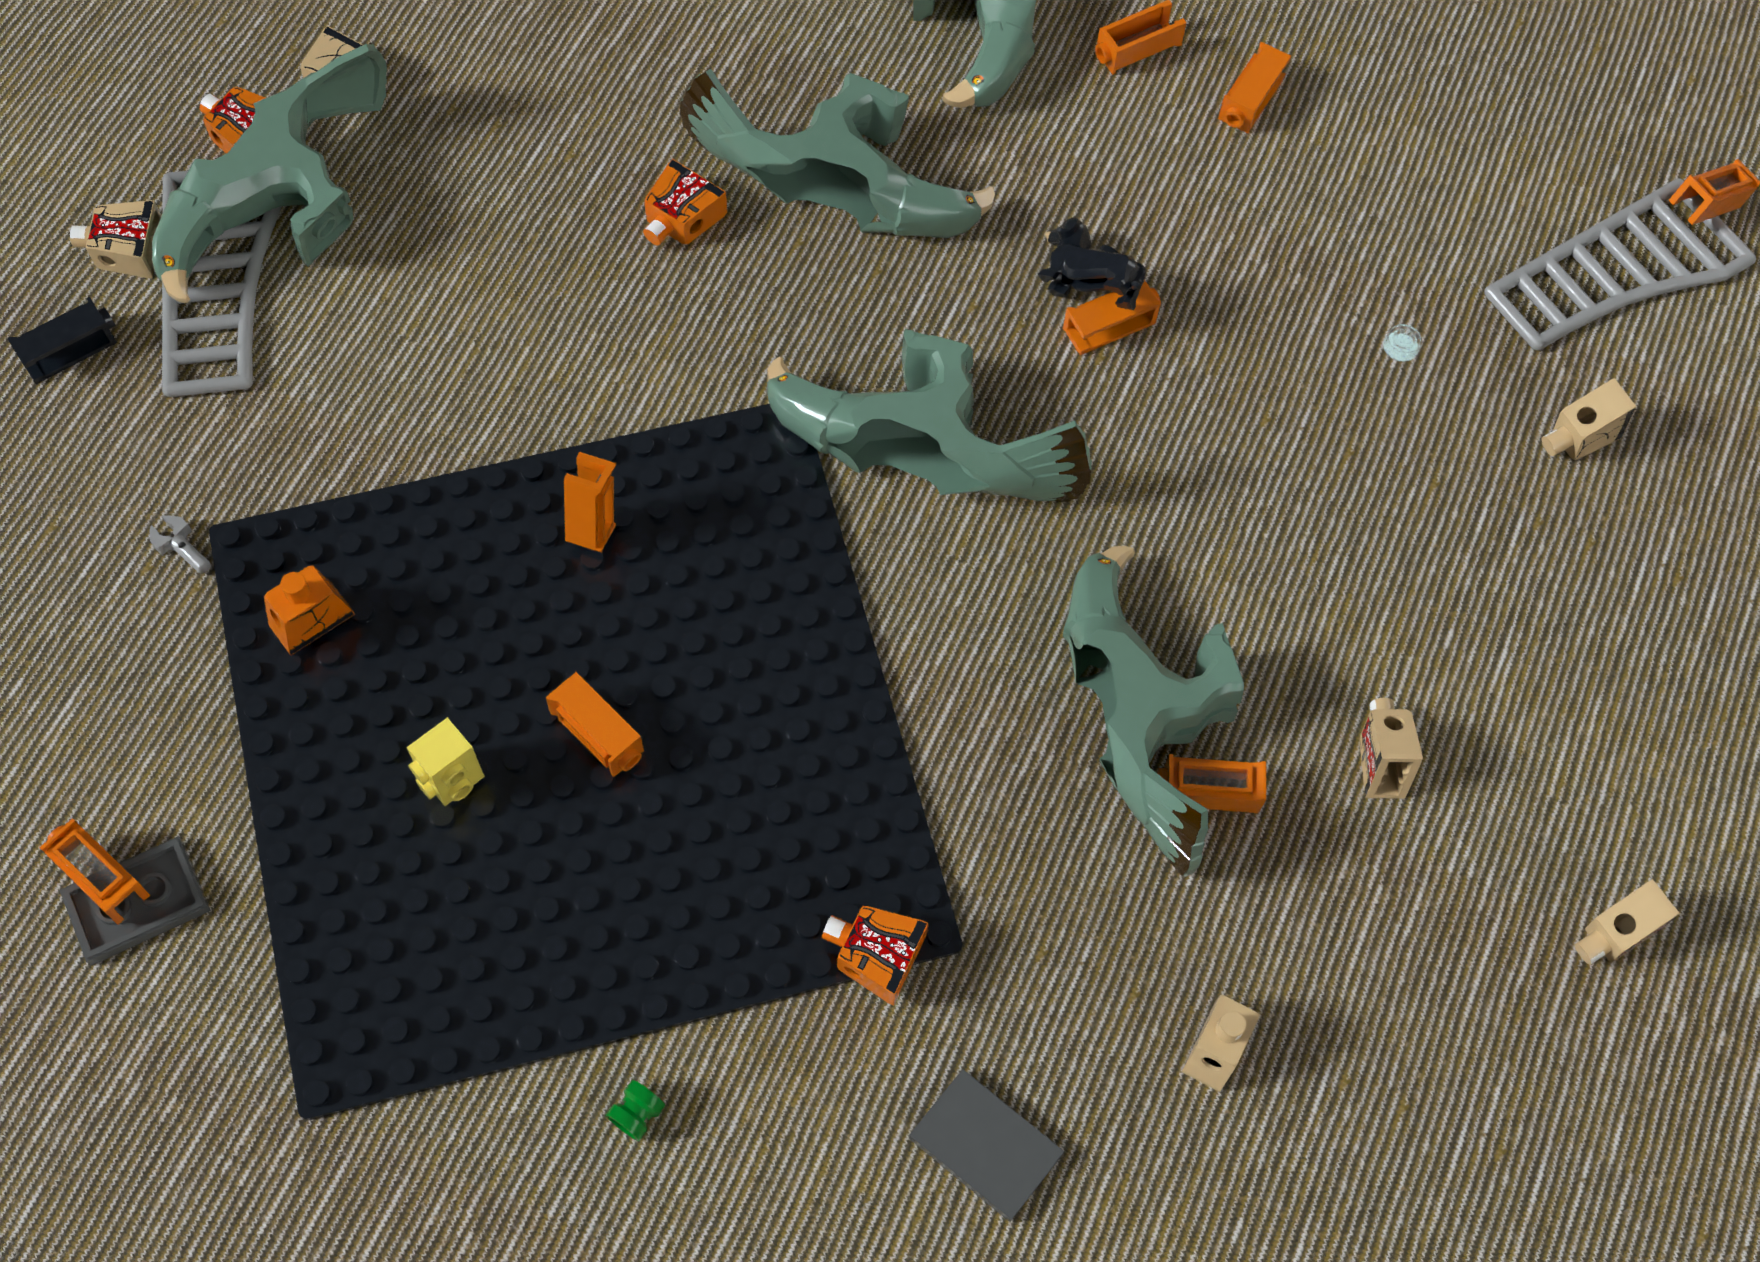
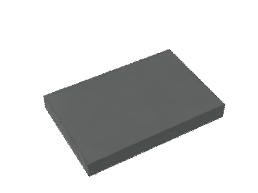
M179 836L119 863L150 894L143 901L133 891L115 908L124 918L119 925L75 883L60 889L83 955L90 966L211 911L184 842ZM108 868L87 877L100 892L117 878Z
M964 1069L961 1070L909 1134V1139L1009 1222L1013 1220L1065 1152Z

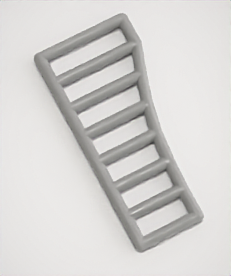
M188 170L164 174L162 214L170 192L177 190V186L181 185ZM282 206L264 213L261 221L246 222L230 228L215 239L223 240L255 236L250 252L201 256L192 272L246 267L243 282L188 288L190 298L188 303L241 297L239 313L178 319V304L181 302L170 297L162 283V392L165 396L178 397L244 390L252 386L253 322L256 291L263 258ZM238 328L237 344L178 350V334ZM237 359V375L178 381V365Z
M1677 178L1485 288L1484 294L1529 346L1538 351L1576 329L1627 305L1673 291L1726 281L1756 262V255L1718 216L1702 221L1737 257L1724 265L1664 202L1671 198L1684 182L1683 179ZM1698 195L1682 200L1693 212L1703 202ZM1651 209L1708 270L1690 273L1638 216ZM1625 225L1669 271L1673 278L1657 281L1617 239L1612 231ZM1599 240L1641 286L1625 291L1590 254L1585 246ZM1572 255L1610 298L1595 304L1558 262ZM1545 270L1581 311L1566 318L1531 277ZM1518 286L1553 326L1539 334L1503 293Z

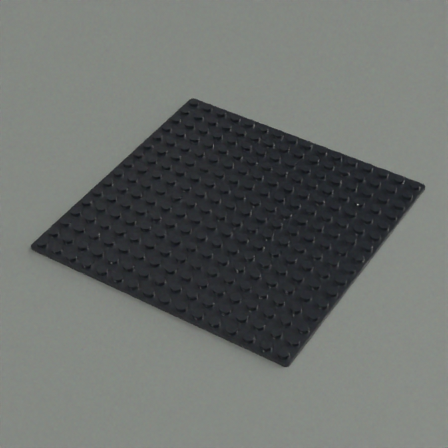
M770 404L233 520L210 527V543L297 1109L302 1119L313 1120L854 981L837 968V958L842 947L823 939L822 934L831 915L853 924L862 906L877 908L928 923L927 936L913 965L955 955L962 950L963 943L818 451L805 440L782 426L771 409ZM579 452L616 463V467L611 474L614 477V523H616V527L602 552L565 541L564 478L567 473L578 477L577 455ZM314 565L335 586L355 615L293 655H290L268 624L264 595L278 586L283 576L287 573L300 572L304 568ZM575 672L641 736L644 752L641 753L642 757L639 762L630 770H622L613 777L610 768H606L558 720V716L550 713L545 697ZM448 717L473 747L485 777L473 785L472 791L465 798L459 801H452L444 806L437 796L429 799L415 780L417 778L408 767L413 760L406 747Z

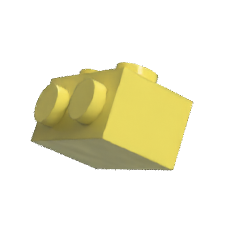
M448 717L406 747L413 760L408 767L417 778L415 780L429 799L437 796L444 806L452 801H459L465 798L472 791L473 785L485 777L473 747Z

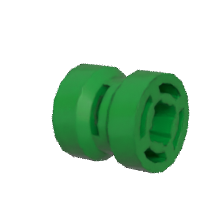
M631 1080L624 1089L625 1096L622 1099L624 1105L620 1103L613 1104L605 1116L622 1132L639 1142L647 1132V1125L644 1121H650L651 1118L658 1117L666 1105L644 1085Z

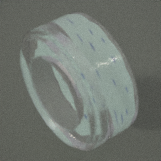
M1398 324L1391 327L1383 341V348L1390 358L1401 362L1410 361L1415 358L1422 345L1420 333L1414 327L1406 324Z

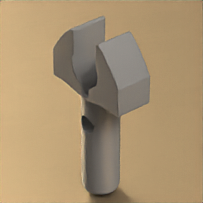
M162 516L166 524L173 530V538L160 535L152 525L150 526V542L162 556L169 550H174L198 573L208 571L210 562L187 541V535L192 530L181 517Z

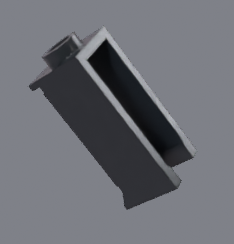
M88 297L86 298L88 303L82 304L22 334L20 337L7 338L35 384L117 343L110 331L116 325L105 307L97 309L91 298Z

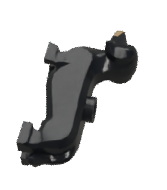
M1075 217L1066 220L1060 227L1045 232L1047 241L1057 246V248L1052 251L1049 257L1050 268L1043 269L1038 273V276L1044 282L1054 280L1047 288L1053 296L1067 298L1071 287L1083 292L1111 290L1118 295H1123L1115 302L1117 307L1130 310L1135 309L1136 299L1146 276L1143 264L1136 262L1128 255L1119 254L1108 245H1102L1100 249H1089L1091 247L1089 230L1084 223Z

